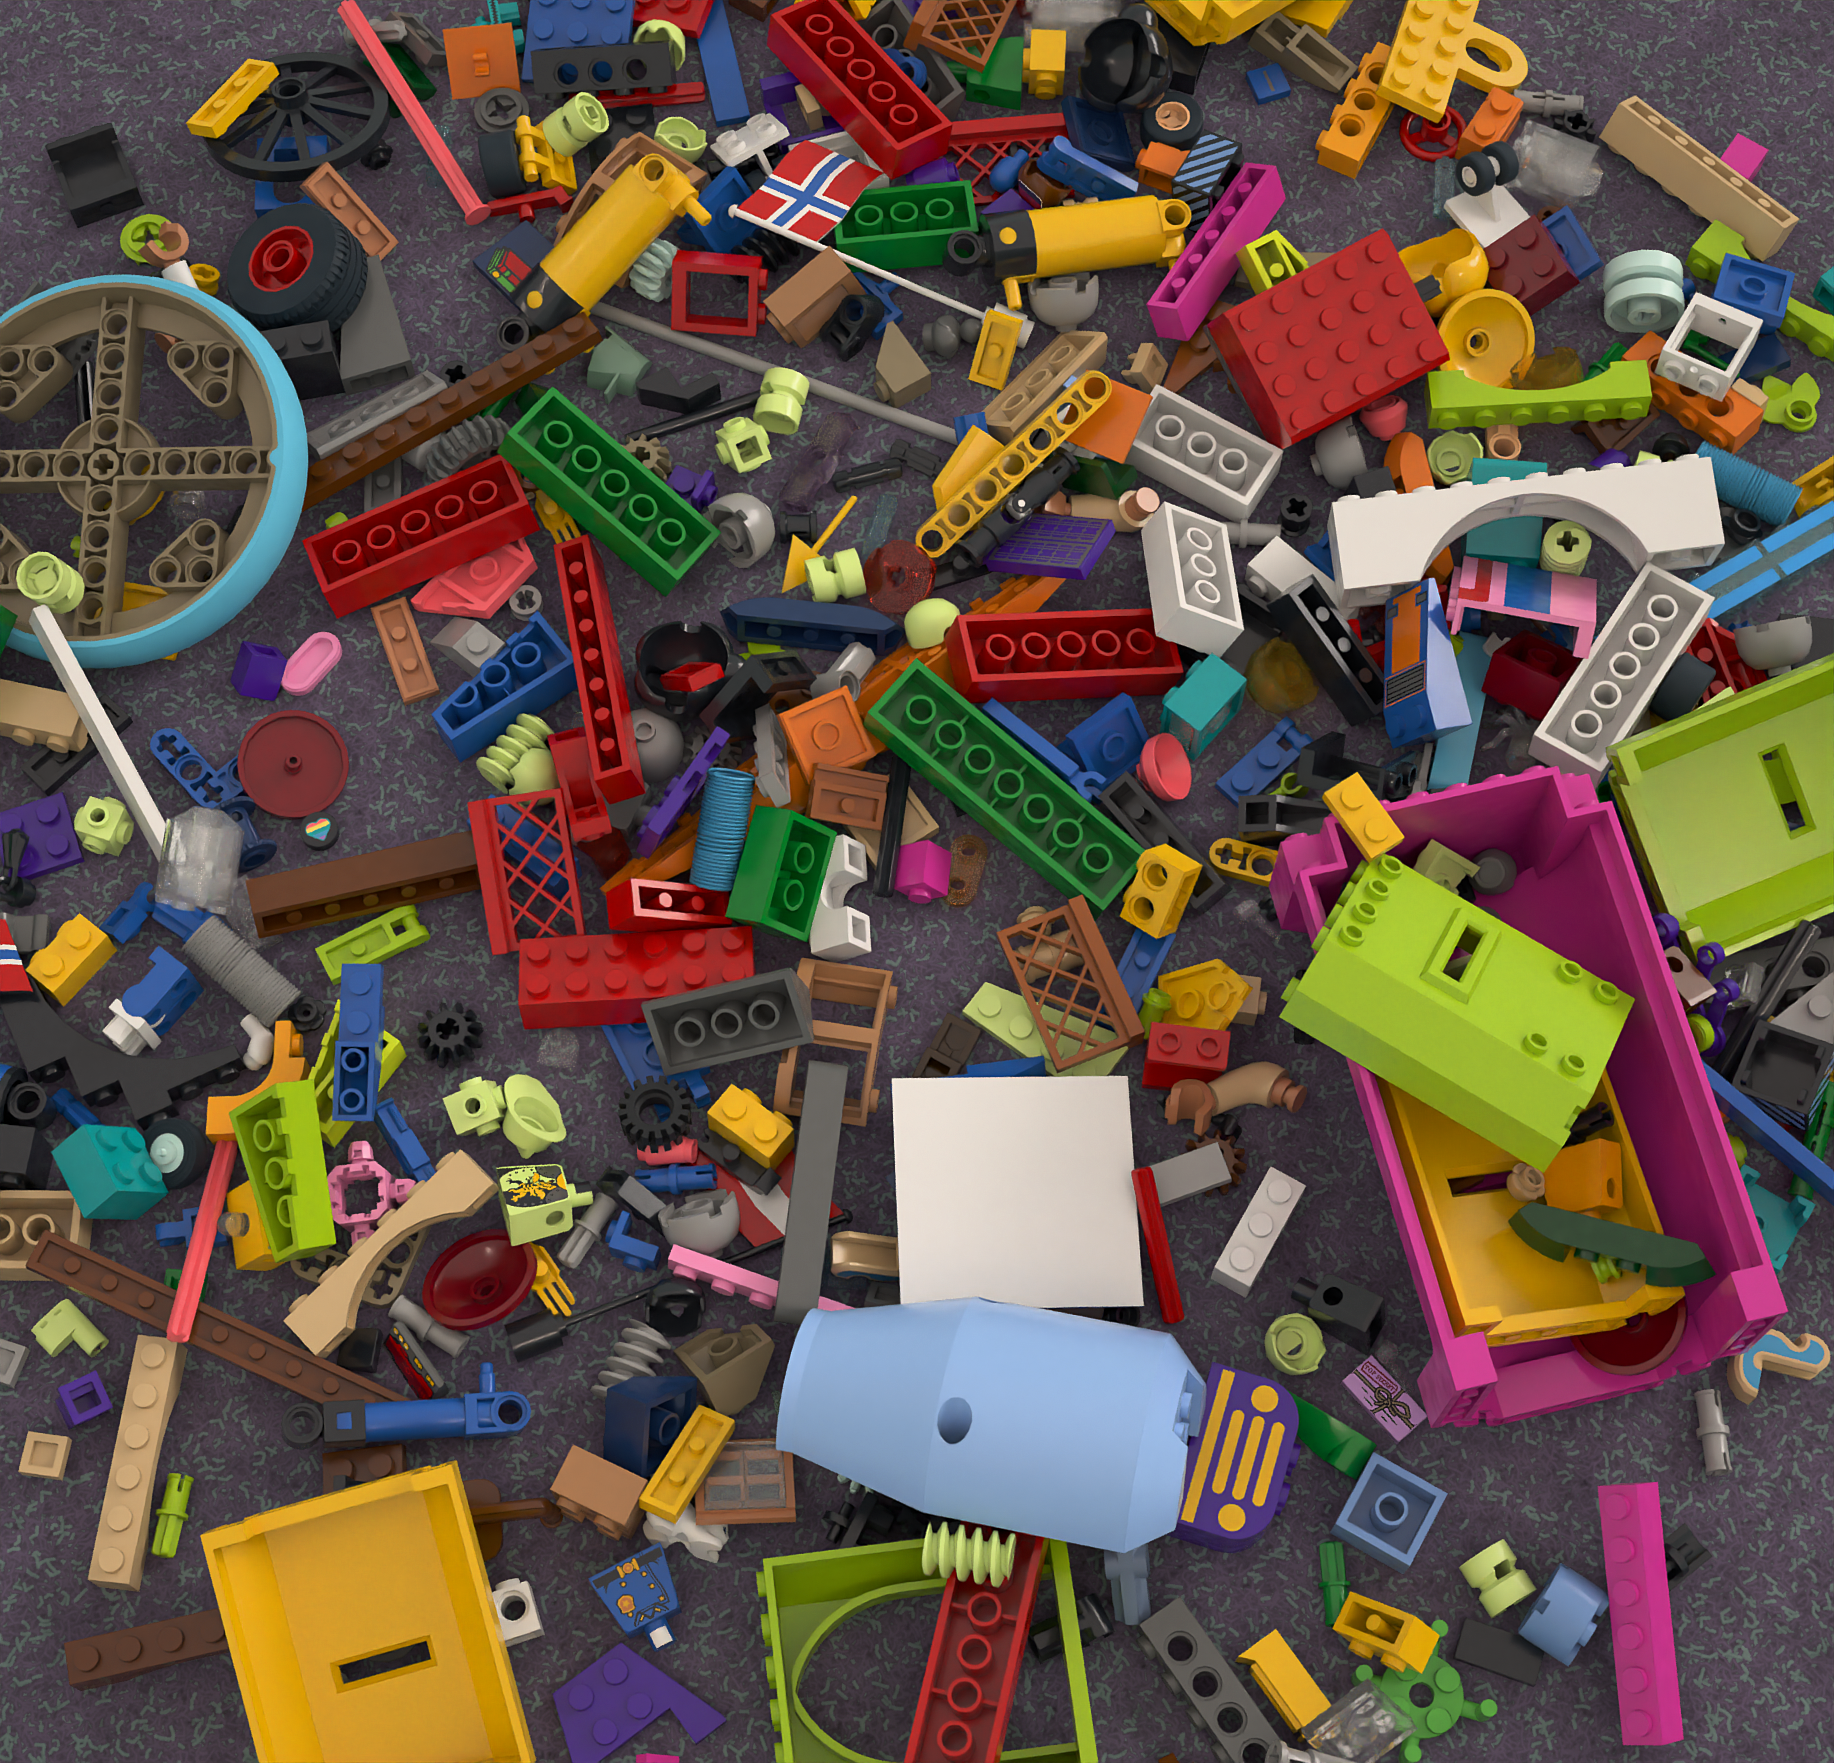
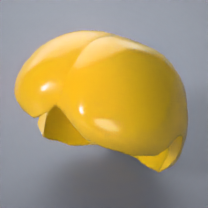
M1454 228L1442 236L1428 239L1398 252L1413 283L1433 274L1435 280L1438 279L1441 286L1439 288L1442 293L1424 303L1431 318L1442 317L1445 310L1457 298L1470 291L1483 289L1486 284L1489 272L1488 260L1476 236L1468 230Z

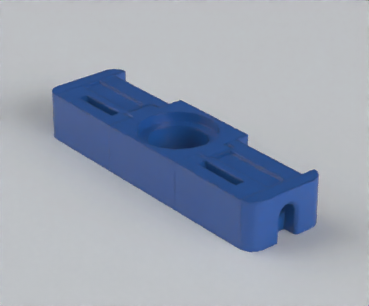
M390 1097L376 1104L374 1122L408 1179L414 1180L417 1183L422 1180L427 1182L436 1172L412 1129H409L395 1106L394 1099Z

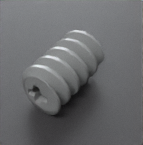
M629 1318V1322L635 1329L625 1328L622 1330L621 1336L627 1343H615L614 1351L619 1357L610 1356L606 1360V1365L612 1372L601 1371L598 1374V1379L604 1386L594 1385L590 1391L605 1402L608 1388L633 1376H656L649 1367L650 1362L663 1364L664 1362L656 1352L657 1349L670 1350L672 1347L662 1334L642 1322Z

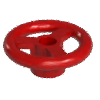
M1446 106L1444 115L1438 124L1423 117L1421 130L1413 134L1409 132L1410 125L1420 115L1410 110L1404 115L1400 123L1399 135L1404 148L1411 155L1427 162H1444L1455 157L1460 137L1467 128V124L1460 113L1450 106ZM1451 121L1457 128V139L1448 134ZM1426 141L1432 143L1439 142L1449 149L1431 152L1417 145Z

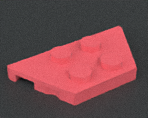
M523 537L434 576L410 601L414 609L419 612L490 619L538 567Z

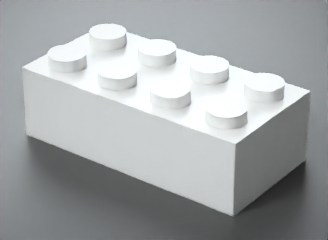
M1156 384L1150 393L1153 399L1124 463L1134 465L1136 470L1236 523H1240V519H1249L1279 473L1283 450Z
M1164 501L1141 530L1156 636L1166 641H1172L1192 648L1200 653L1209 655L1213 653L1220 658L1244 630L1227 525Z

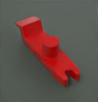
M559 185L553 189L487 202V205L491 209L490 217L519 213L521 223L525 220L531 223L535 221L534 210L558 206L561 212L565 214L572 207L574 200L572 196H568L562 185Z

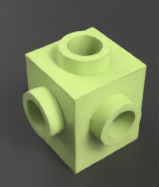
M736 417L730 419L723 424L724 428L715 432L719 442L715 445V449L723 465L728 463L738 473L752 471L758 468L761 463L772 459L767 447L770 441L764 427L761 424H756L749 418Z
M90 796L85 807H81L78 810L74 820V830L81 839L82 846L96 854H104L106 852L119 857L124 844L130 841L134 829V822L125 809L126 806L111 797H104L101 800Z
M481 1077L472 1078L459 1084L461 1091L442 1098L456 1134L463 1136L477 1132L480 1137L501 1128L499 1122L504 1120L506 1108H508L504 1088L501 1085L497 1086L495 1081H482Z

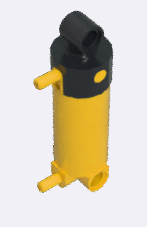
M654 153L643 157L635 166L630 164L540 263L538 262L509 293L521 311L516 316L504 318L497 326L496 339L500 347L511 353L581 312L589 316L591 309L678 215L682 218L688 212L701 226L709 224L712 216L697 201L699 193L690 184L687 175L664 157ZM520 330H523V339L518 344H515V335ZM594 346L584 351V353H589Z
M1154 195L1034 210L1020 209L982 214L978 222L979 235L969 230H960L951 235L942 255V263L950 274L959 277L969 275L975 268L982 267L987 284L989 286L1004 285L1008 309L1016 311L1022 308L1018 284L1033 282L1037 278L1156 263V268L1169 266V270H1171L1186 249L1183 232L1191 220V210L1182 200L1167 199L1158 201ZM954 250H966L970 257L961 258Z

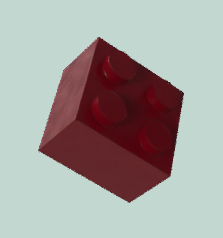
M1535 214L1483 249L1489 265L1487 279L1493 289L1506 292L1515 297L1525 307L1529 316H1532L1580 284L1579 279L1549 229Z
M1524 629L1493 652L1481 691L1492 696L1500 704L1512 705L1524 711L1528 717L1543 721L1584 658L1575 657L1572 650Z

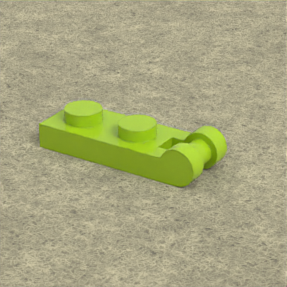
M415 905L396 908L315 948L333 985L341 982L342 964H378L411 947L414 948L428 941L431 936L426 926L420 925L417 919L419 913ZM403 925L406 932L396 936L393 928Z

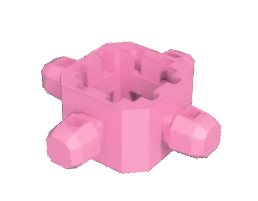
M367 1141L352 1142L348 1149V1162L350 1164L336 1166L327 1176L333 1220L347 1231L352 1232V1245L362 1237L368 1239L375 1232V1229L379 1228L377 1223L381 1217L393 1208L397 1210V1203L403 1205L408 1200L406 1197L407 1193L417 1184L416 1181L411 1179H396L374 1161L373 1149ZM377 1177L380 1180V1183H378V1196L381 1199V1202L377 1203V1209L371 1210V1214L359 1213L348 1216L345 1212L347 1210L345 1191H348V1184H354V1180H374L373 1178Z

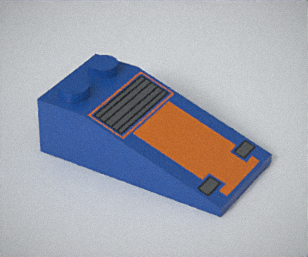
M1428 578L1386 600L1383 713L1392 749L1425 744L1426 742L1430 743L1473 724L1435 578Z

